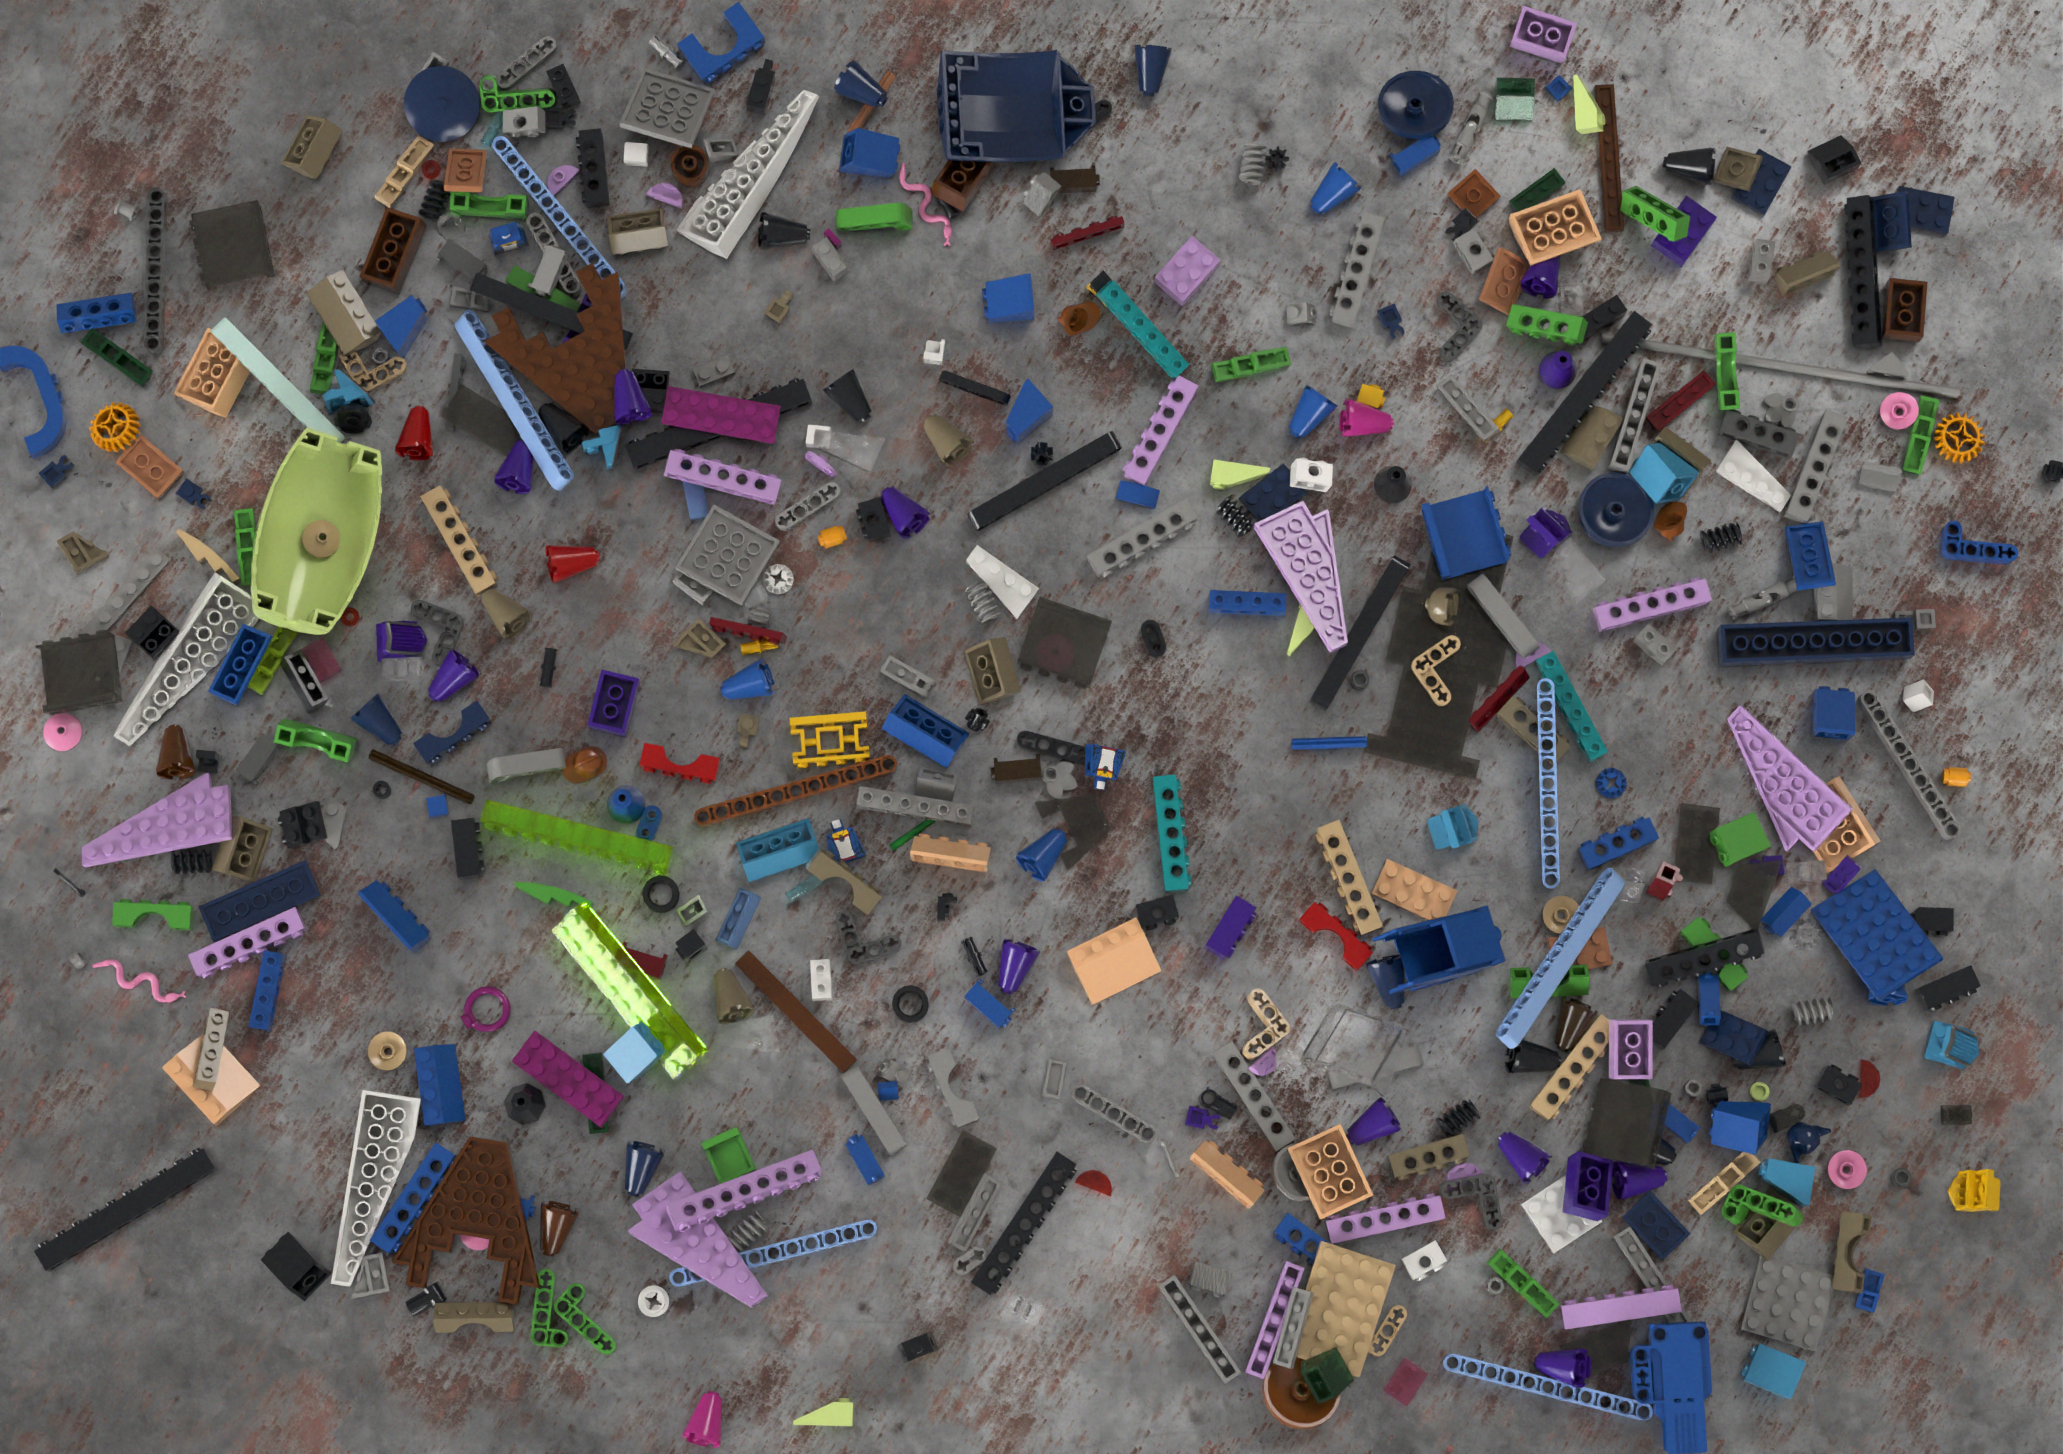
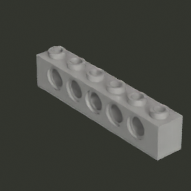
M1364 211L1362 217H1357L1355 227L1358 228L1357 234L1352 235L1350 245H1353V248L1346 255L1345 263H1348L1347 269H1342L1339 280L1343 282L1342 286L1336 289L1334 298H1338L1336 305L1332 304L1329 315L1333 316L1331 322L1353 328L1385 217ZM1367 230L1371 233V236L1364 237L1361 232ZM1363 248L1366 250V254L1359 255L1356 250ZM1359 266L1361 268V271L1359 273H1355L1352 271L1351 267ZM1352 283L1356 286V289L1348 290L1346 285ZM1348 301L1351 307L1344 308L1341 302Z
M1643 358L1639 365L1610 460L1609 470L1627 474L1661 363Z
M1828 409L1823 413L1784 517L1801 524H1806L1808 520L1812 521L1815 510H1813L1814 504H1818L1822 493L1819 491L1821 486L1825 487L1829 478L1826 473L1828 468L1832 469L1835 458H1833L1834 452H1838L1842 441L1839 439L1841 434L1845 435L1849 426L1846 423L1848 417ZM1828 429L1833 430L1835 437L1828 436L1826 431ZM1820 447H1826L1829 453H1821ZM1813 464H1819L1822 467V471H1815ZM1812 481L1815 484V489L1808 488L1806 482ZM1805 498L1809 505H1801L1800 499Z
M1185 498L1087 555V560L1098 578L1102 576L1106 578L1113 574V570L1117 567L1121 569L1130 564L1129 560L1135 557L1136 559L1143 557L1148 549L1152 548L1154 550L1163 544L1162 541L1167 538L1169 540L1174 539L1179 535V531L1183 529L1187 531L1196 525L1197 516ZM1173 517H1178L1181 523L1173 525L1170 520ZM1158 526L1163 527L1165 530L1161 535L1154 532V529ZM1145 536L1148 538V542L1140 544L1138 538ZM1125 545L1132 548V551L1128 554L1123 553L1121 550ZM1113 555L1116 560L1113 563H1107L1105 557Z
M862 786L859 787L856 804L857 808L934 820L971 827L974 805Z
M1231 1041L1213 1052L1212 1056L1276 1153L1296 1139L1294 1137L1296 1132L1291 1125H1286L1283 1120L1286 1117L1280 1108L1276 1109L1273 1105L1275 1100L1270 1092L1266 1093L1262 1088L1264 1083L1259 1076L1255 1077L1248 1069L1252 1064L1248 1059L1244 1060L1242 1057V1049L1239 1044H1234ZM1231 1058L1239 1060L1237 1068L1230 1067L1229 1060ZM1240 1075H1248L1250 1082L1242 1084L1239 1081ZM1251 1091H1258L1261 1098L1258 1101L1252 1100L1250 1098ZM1262 1107L1270 1108L1271 1115L1269 1117L1261 1115L1260 1110ZM1274 1123H1278L1282 1127V1131L1278 1134L1273 1133L1271 1130V1126Z
M1173 1275L1160 1284L1158 1288L1223 1383L1226 1384L1238 1376L1241 1371L1176 1276Z

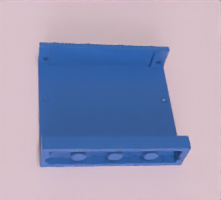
M1488 486L1479 492L1431 505L1430 503H1425L1421 506V512L1442 580L1507 563L1510 559L1511 550L1504 541L1506 533L1504 528L1500 527L1498 521L1501 520L1498 509L1494 508L1493 504L1495 502L1494 493L1489 491Z

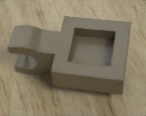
M786 289L780 300L774 297L764 311V314L781 324L791 309L787 304L793 298V293Z
M740 714L737 733L742 734L739 743L740 747L748 748L750 736L756 737L760 717Z

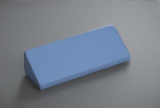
M689 463L681 464V467L685 470L691 468ZM683 481L691 521L705 519L709 511L704 486Z
M739 888L716 941L738 949L761 897Z

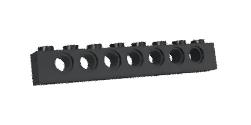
M1870 195L1847 198V204L1844 205L1845 214L1848 215V222H1846L1845 228L1847 234H1849V241L1846 242L1847 251L1850 252V259H1848L1847 264L1848 269L1851 270V277H1849L1848 282L1850 289H1852V296L1849 299L1850 306L1853 307V314H1851L1852 326L1854 325L1852 342L1859 349L1882 346L1874 199ZM1863 213L1862 219L1856 221V216ZM1864 232L1863 237L1857 239L1858 233ZM1861 250H1865L1864 256L1858 258V253ZM1866 268V273L1863 276H1859L1860 270ZM1863 287H1867L1866 293L1860 295V290ZM1868 305V310L1865 313H1861V308ZM1869 323L1868 330L1863 332V325Z
M1058 1151L1056 1152L972 1279V1284L990 1296L992 1293L997 1294L1002 1286L999 1282L1003 1276L1007 1278L1013 1269L1010 1265L1014 1260L1018 1261L1024 1252L1021 1250L1025 1243L1029 1245L1035 1236L1032 1234L1035 1227L1038 1229L1045 1221L1043 1215L1046 1211L1050 1212L1056 1204L1053 1201L1057 1194L1059 1196L1062 1195L1067 1187L1064 1183L1068 1178L1072 1179L1077 1172V1169H1075L1076 1163ZM1056 1170H1060L1063 1173V1178L1060 1181H1055L1052 1178V1173ZM1050 1187L1053 1191L1052 1195L1044 1197L1041 1194L1042 1188ZM1033 1203H1039L1042 1206L1040 1213L1035 1214L1031 1211L1030 1207ZM1023 1219H1028L1031 1222V1227L1028 1230H1023L1020 1227V1222ZM1016 1235L1020 1238L1018 1246L1010 1245L1009 1238ZM1001 1252H1007L1010 1256L1009 1261L1006 1263L1000 1262L998 1255ZM995 1268L998 1270L999 1275L996 1279L988 1277L987 1272L989 1269Z

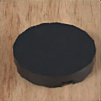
M354 403L345 404L335 410L334 424L345 433H362L364 429L370 428L372 414L368 408Z

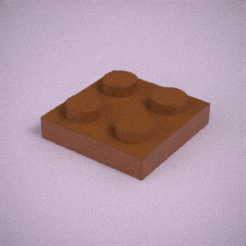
M1476 169L1447 194L1461 211L1468 208L1476 218L1501 197Z

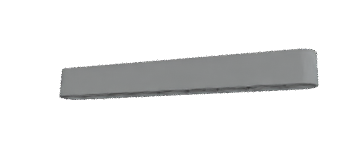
M1872 690L1864 691L1858 697V705L1941 836L1946 840L1956 838L1961 832V826L1876 692ZM1865 695L1871 697L1872 704L1864 702ZM1874 712L1882 714L1881 721L1875 719ZM1885 728H1889L1892 730V737H1888L1885 735ZM1895 744L1902 746V753L1895 751ZM1906 760L1913 763V769L1906 768ZM1916 777H1921L1923 779V786H1919L1916 784ZM1926 793H1931L1934 796L1933 802L1927 801ZM1937 809L1944 812L1943 819L1937 817ZM1947 826L1954 828V835L1948 834Z

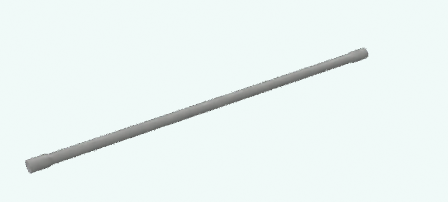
M1603 332L1601 343L1608 344L1615 334ZM1644 339L1637 343L1640 345V349L1715 360V350ZM1736 354L1737 364L1936 394L1958 399L1960 395L1959 387L1933 385Z

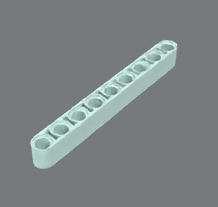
M224 317L210 330L306 428L338 437L337 442L339 443L345 440V437L228 319Z

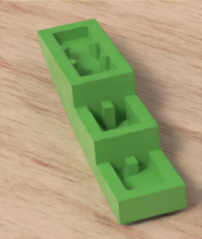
M514 265L505 282L528 293H535L533 289L527 287L528 283H533L535 276ZM556 288L552 297L545 296L544 298L577 312L581 306L580 303Z
M322 322L316 347L317 354L310 385V393L322 395L331 389L339 348L324 322Z
M1286 346L1252 352L1250 355L1233 357L1226 361L1214 362L1211 364L1215 383L1272 371L1290 366L1292 363Z
M1920 395L1918 402L1919 414L1912 425L1902 470L1921 475L1931 441L1939 399Z
M254 508L233 510L241 586H251V563L256 535Z
M516 882L514 884L520 890L549 906L553 899L571 908L574 902L590 911L594 906L592 901L557 887L528 882Z
M1499 1248L1486 1262L1545 1318H1548L1559 1306V1303L1502 1249Z

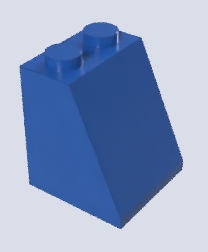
M861 128L847 133L843 137L839 172L884 178L894 175L898 168L896 160L900 152L899 138Z
M1031 273L985 282L986 288H982L983 300H987L984 314L985 318H989V324L1034 319Z
M413 295L375 320L382 334L398 356L405 358L428 320L425 314L428 311L419 298L415 299Z
M1029 379L1025 380L1006 420V435L1012 442L1015 440L1018 444L1053 415V406Z
M1819 686V689H1815L1813 691L1810 737L1840 740L1852 738L1855 735V692H1849L1850 689L1848 688L1830 690L1828 686Z
M1720 1101L1711 1112V1119H1713V1124L1709 1130L1711 1144L1756 1155L1768 1136L1771 1104Z

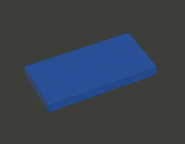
M1824 522L1785 526L1797 591L1835 586L1836 581Z

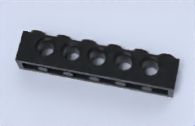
M1755 928L1648 959L1645 962L1651 985L1662 987L1667 985L1668 981L1676 980L1678 982L1687 979V976L1692 974L1700 976L1705 974L1706 970L1713 969V971L1723 969L1724 965L1730 963L1738 965L1743 963L1744 959L1750 958L1755 960L1761 958L1762 954L1765 953V948L1759 930ZM1740 944H1745L1749 949L1741 952L1737 947ZM1722 949H1726L1729 951L1730 955L1727 957H1721L1719 955V951ZM1708 955L1711 960L1704 963L1700 960V957ZM1684 960H1688L1692 963V966L1685 968L1681 963ZM1671 966L1674 971L1669 974L1665 973L1663 967Z

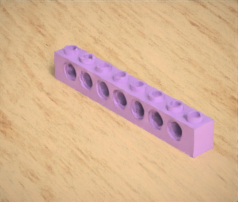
M812 1149L668 1203L667 1212L675 1231H685L693 1224L706 1223L710 1220L709 1218L715 1216L722 1217L728 1211L743 1209L752 1202L759 1203L770 1195L773 1197L778 1196L786 1189L790 1188V1190L800 1187L802 1183L815 1182L821 1177V1168ZM801 1168L805 1172L803 1174H796L795 1170ZM780 1175H783L787 1179L784 1181H778L776 1178ZM761 1182H766L768 1186L766 1188H760L758 1184ZM742 1189H748L750 1193L747 1195H742L740 1191ZM724 1196H730L732 1198L729 1202H724L722 1200ZM705 1203H712L714 1205L710 1209L703 1207ZM690 1209L695 1211V1214L691 1216L685 1214Z

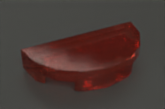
M1861 1059L1860 1083H1862V1086L1860 1088V1098H1866L1874 1094L1879 1088L1881 1079L1876 1067L1870 1061Z
M1086 1171L1079 1175L1075 1181L1079 1185L1111 1197V1182L1100 1171Z

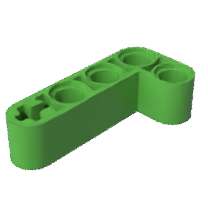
M485 74L480 81L482 107L487 112L535 106L547 108L551 107L556 100V93L551 88L499 92L498 80L495 75ZM490 79L493 81L494 86L487 88L484 85V81ZM537 94H539L538 98H540L539 103H537ZM545 94H548V96L552 98H550L549 101H546V98L543 97L545 96ZM525 95H530L533 97L534 101L532 103H526L523 97ZM510 96L514 99L515 103L508 105L505 102V98ZM493 98L496 105L488 106L486 99Z
M904 203L836 210L837 231L845 232L892 226L898 230H910L913 228L912 208Z
M1735 1185L1731 1189L1722 1208V1215L1735 1225L1741 1224L1745 1220L1749 1210L1794 1227L1800 1225L1803 1221L1802 1212L1792 1204L1743 1185ZM1777 1206V1209L1772 1212L1773 1208Z
M543 1269L538 1273L540 1288H536L531 1340L539 1346L565 1347L569 1343L568 1333L560 1329H551L557 1277L554 1271ZM547 1272L549 1276H552V1279L547 1281V1286L551 1287V1290L541 1289V1285L545 1286V1280L542 1279V1276H546ZM543 1292H547L550 1295V1299L546 1303L540 1301V1295ZM542 1311L546 1312L548 1317L543 1323L538 1320V1314ZM539 1331L545 1333V1339L542 1342H538L535 1339L536 1333ZM558 1333H562L565 1336L562 1344L555 1342V1336Z
M579 1283L571 1284L556 1300L554 1304L556 1313L601 1353L606 1355L613 1354L617 1349L616 1341L577 1307L586 1296V1288ZM578 1286L581 1288L582 1294L575 1298L572 1295V1290ZM566 1301L569 1309L563 1313L559 1310V1304ZM577 1314L583 1316V1323L581 1325L574 1324L573 1319ZM595 1327L598 1330V1335L592 1339L588 1336V1330ZM603 1334L605 1335V1337H603L602 1339L605 1342H612L610 1344V1346L612 1347L611 1350H604L605 1345L602 1342H598V1345L596 1344V1342L601 1339Z

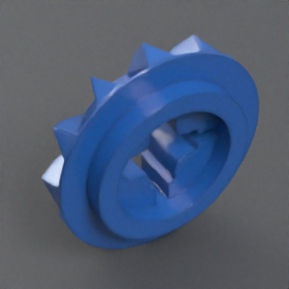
M1606 768L1597 776V790L1606 798H1617L1624 793L1627 787L1626 777L1622 771L1616 768ZM1617 777L1615 781L1617 787L1611 786L1608 789H1606L1609 783L1607 779L1609 778L1610 780H1612L1613 778Z

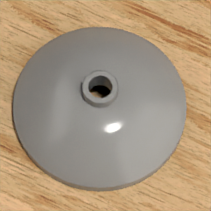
M1295 1144L1287 1145L1276 1154L1273 1160L1272 1174L1275 1184L1286 1197L1292 1200H1311L1287 1149Z

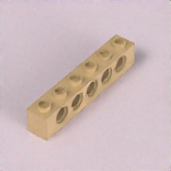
M439 485L421 495L422 501L476 596H481L488 588L497 587L495 582L498 580L493 569L488 570L486 564L489 562L485 555H480L477 551L479 545L476 539L469 537L467 532L470 529L465 521H460L458 516L461 513L456 504L454 506L451 505L449 500L452 497L447 488L443 490ZM446 504L447 508L445 511L439 512L437 510L438 506ZM455 520L456 525L453 528H448V521ZM458 537H465L463 544H456ZM467 553H474L475 556L472 560H465ZM477 569L484 570L483 575L480 577L474 576V572Z
M1340 820L1318 827L1315 834L1319 845H1323L1325 850L1322 852L1326 862H1330L1332 867L1330 869L1333 880L1337 879L1339 887H1337L1338 893L1341 898H1345L1347 904L1344 907L1348 916L1351 915L1354 920L1352 923L1354 932L1356 934L1359 933L1361 937L1382 929V922ZM1336 839L1339 843L1338 847L1331 848L1328 840ZM1338 856H1342L1345 858L1346 864L1339 866L1335 859ZM1350 874L1353 877V882L1350 884L1345 883L1343 876ZM1352 892L1359 893L1360 900L1356 902L1351 900L1350 894ZM1359 910H1365L1368 914V917L1366 919H1360L1357 915V912Z
M1602 1014L1598 1015L1529 1105V1108L1546 1121L1550 1118L1553 1120L1561 1111L1558 1108L1562 1102L1566 1104L1572 1097L1570 1094L1574 1087L1576 1089L1579 1088L1584 1081L1582 1076L1585 1072L1589 1074L1595 1067L1593 1063L1597 1057L1601 1059L1607 1051L1605 1046L1609 1042V1019ZM1596 1033L1603 1035L1604 1041L1602 1043H1597L1594 1040ZM1584 1048L1591 1050V1058L1583 1056L1582 1051ZM1573 1063H1576L1580 1066V1072L1578 1074H1575L1571 1071V1065ZM1560 1079L1568 1081L1569 1086L1567 1089H1562L1559 1086ZM1549 1094H1554L1557 1097L1556 1104L1548 1102L1547 1096Z

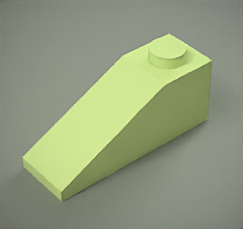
M1573 75L1576 130L1581 134L1603 131V125H1605L1604 114L1584 80L1578 75Z
M1213 460L1210 486L1217 490H1225V488H1231L1269 475L1270 468Z
M1299 605L1301 609L1297 616L1287 652L1289 656L1315 630L1301 605Z
M838 1398V1402H832L794 1420L793 1425L853 1426L854 1403L850 1402V1398Z

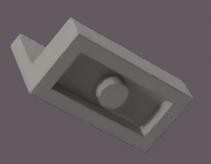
M1864 462L1861 466L1858 484L1895 493L1902 469Z
M921 766L915 795L952 802L958 774Z

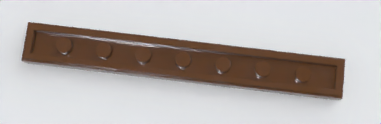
M1614 84L1595 85V101L1605 116L1603 131L1598 132L1605 232H1623L1624 219L1623 212L1620 211L1622 191Z
M749 950L735 963L842 1073L846 1072L857 1061Z

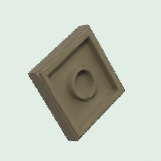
M1726 147L1713 181L1749 192L1763 158L1761 155Z

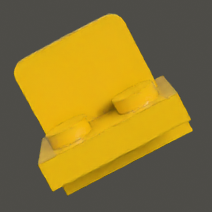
M1964 1170L1957 1172V1176L1953 1179L1947 1190L1955 1210L1970 1212L1999 1210L2000 1180L1994 1178V1170Z

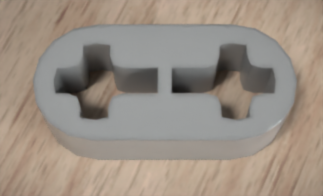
M976 1246L960 1256L953 1264L955 1272L959 1275H965L981 1265L987 1258L986 1250L983 1247ZM975 1250L978 1252L983 1251L982 1260L977 1258L971 1261L970 1258L975 1255ZM969 1260L970 1263L966 1265V1271L957 1270L959 1261L964 1263Z

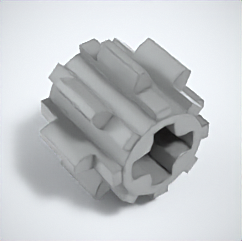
M759 606L756 609L751 608L748 625L766 629L770 612H767L766 608Z

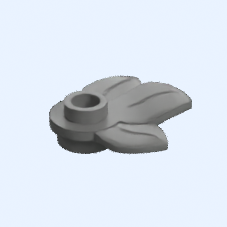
M1773 393L1764 398L1765 403L1770 407L1765 416L1766 421L1774 423L1781 421L1784 428L1790 427L1795 422V412L1799 408V401L1796 397L1792 395L1784 397L1779 393ZM1790 402L1792 408H1787L1786 403Z
M1062 761L1055 766L1048 765L1043 768L1041 773L1042 779L1047 783V791L1052 797L1061 799L1063 790L1067 791L1077 788V782L1070 774L1074 768L1073 764ZM1048 772H1054L1055 776L1049 778L1047 774Z

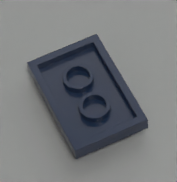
M1758 149L1756 154L1761 155L1763 160L1750 191L1736 188L1731 198L1764 216L1792 166Z
M1903 186L1898 187L1897 192H1908L1911 228L1948 234L1954 196Z
M1902 191L1872 197L1874 199L1877 254L1912 248L1908 192Z
M1283 463L1241 495L1239 500L1253 518L1259 522L1292 506L1304 497L1307 491L1303 488L1290 487V470Z
M1720 1010L1721 1018L1719 1025H1708L1700 1043L1751 1066L1768 1031Z
M1648 1191L1621 1217L1661 1260H1664L1691 1234L1651 1191Z

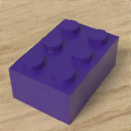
M1685 196L1677 207L1678 210L1690 216L1687 237L1673 242L1659 233L1651 245L1681 267L1717 218V216L1688 196Z
M601 670L587 724L588 727L627 737L641 683L639 678Z
M1236 895L1204 949L1222 960H1225L1226 957L1230 958L1237 947L1234 945L1235 942H1240L1247 931L1244 929L1246 924L1250 926L1257 915L1254 912L1256 907Z
M1580 1151L1568 1157L1563 1213L1597 1222L1608 1216L1613 1160Z

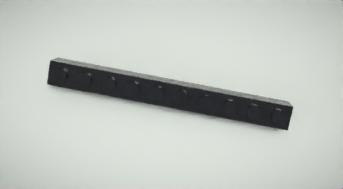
M1633 311L1516 461L1533 475L1537 471L1541 474L1547 466L1545 461L1548 457L1553 458L1559 451L1556 448L1559 443L1562 442L1564 444L1570 437L1569 430L1572 427L1576 429L1582 421L1580 416L1584 412L1588 414L1594 406L1591 403L1594 398L1599 399L1605 392V389H1603L1607 382L1611 384L1617 376L1615 374L1618 368L1622 370L1629 360L1626 357L1630 353L1634 355L1640 347L1637 343L1641 338L1645 340L1652 332L1649 329L1652 324L1636 311Z
M799 378L789 381V384L785 386H774L767 393L758 392L753 395V398L748 399L750 401L781 406L779 416L812 404L804 379L799 380ZM668 426L663 432L658 434L657 432H652L646 435L647 438L642 440H631L628 442L629 445H626V449L634 470H638L667 459L670 450L680 449L688 451L726 435Z
M197 1148L190 1152V1157L185 1160L181 1158L175 1161L172 1168L160 1170L156 1173L157 1177L152 1180L148 1178L139 1183V1188L134 1191L133 1189L127 1190L119 1200L113 1199L106 1203V1208L101 1211L99 1209L94 1210L88 1214L89 1218L82 1221L80 1219L71 1225L72 1228L68 1231L62 1230L54 1235L55 1238L53 1240H45L38 1244V1249L34 1252L44 1270L52 1271L217 1171L218 1168L207 1149Z

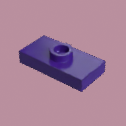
M1846 855L1822 884L1833 894H1838L1860 871L1862 866Z

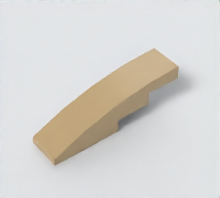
M418 135L399 158L396 167L387 176L385 184L376 193L375 199L391 208L413 180L434 148V144Z
M180 529L176 531L200 564L208 561L216 573L221 574L225 571L235 585L241 582V579L231 567L211 548Z
M1741 1152L1688 1201L1702 1215L1761 1161L1754 1154Z

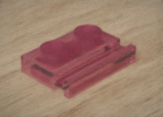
M323 637L301 649L320 683L335 675V673L342 671Z
M1404 1358L1383 1391L1405 1406H1408L1429 1373Z

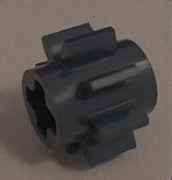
M1279 146L1274 151L1269 149L1271 156H1266L1265 160L1270 161L1268 167H1274L1276 171L1279 167L1285 169L1286 164L1284 162L1289 161V157L1285 156L1287 150L1282 151L1279 149ZM1275 156H1279L1280 160L1276 161Z
M1037 442L1035 447H1031V460H1035L1037 465H1047L1049 460L1053 461V447H1049L1047 442Z
M2050 460L2049 464L2043 466L2042 474L2046 475L2047 481L2060 482V478L2063 479L2062 462Z
M972 708L965 717L968 720L967 727L975 732L983 731L990 722L987 719L988 713L981 708H976L975 710Z
M1720 1083L1711 1084L1710 1090H1706L1708 1104H1713L1716 1108L1720 1101H1728L1726 1087L1720 1086Z

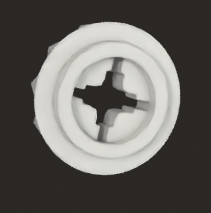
M781 564L769 566L763 576L764 586L773 594L786 593L790 590L794 581L792 571ZM782 572L781 578L784 581H779L775 586V579L772 576H778Z
M648 1286L643 1289L638 1297V1306L641 1312L649 1317H657L664 1314L669 1306L667 1292L659 1286ZM658 1293L657 1301L662 1304L654 1305L650 1310L651 1303L646 1300V1297L653 1298Z

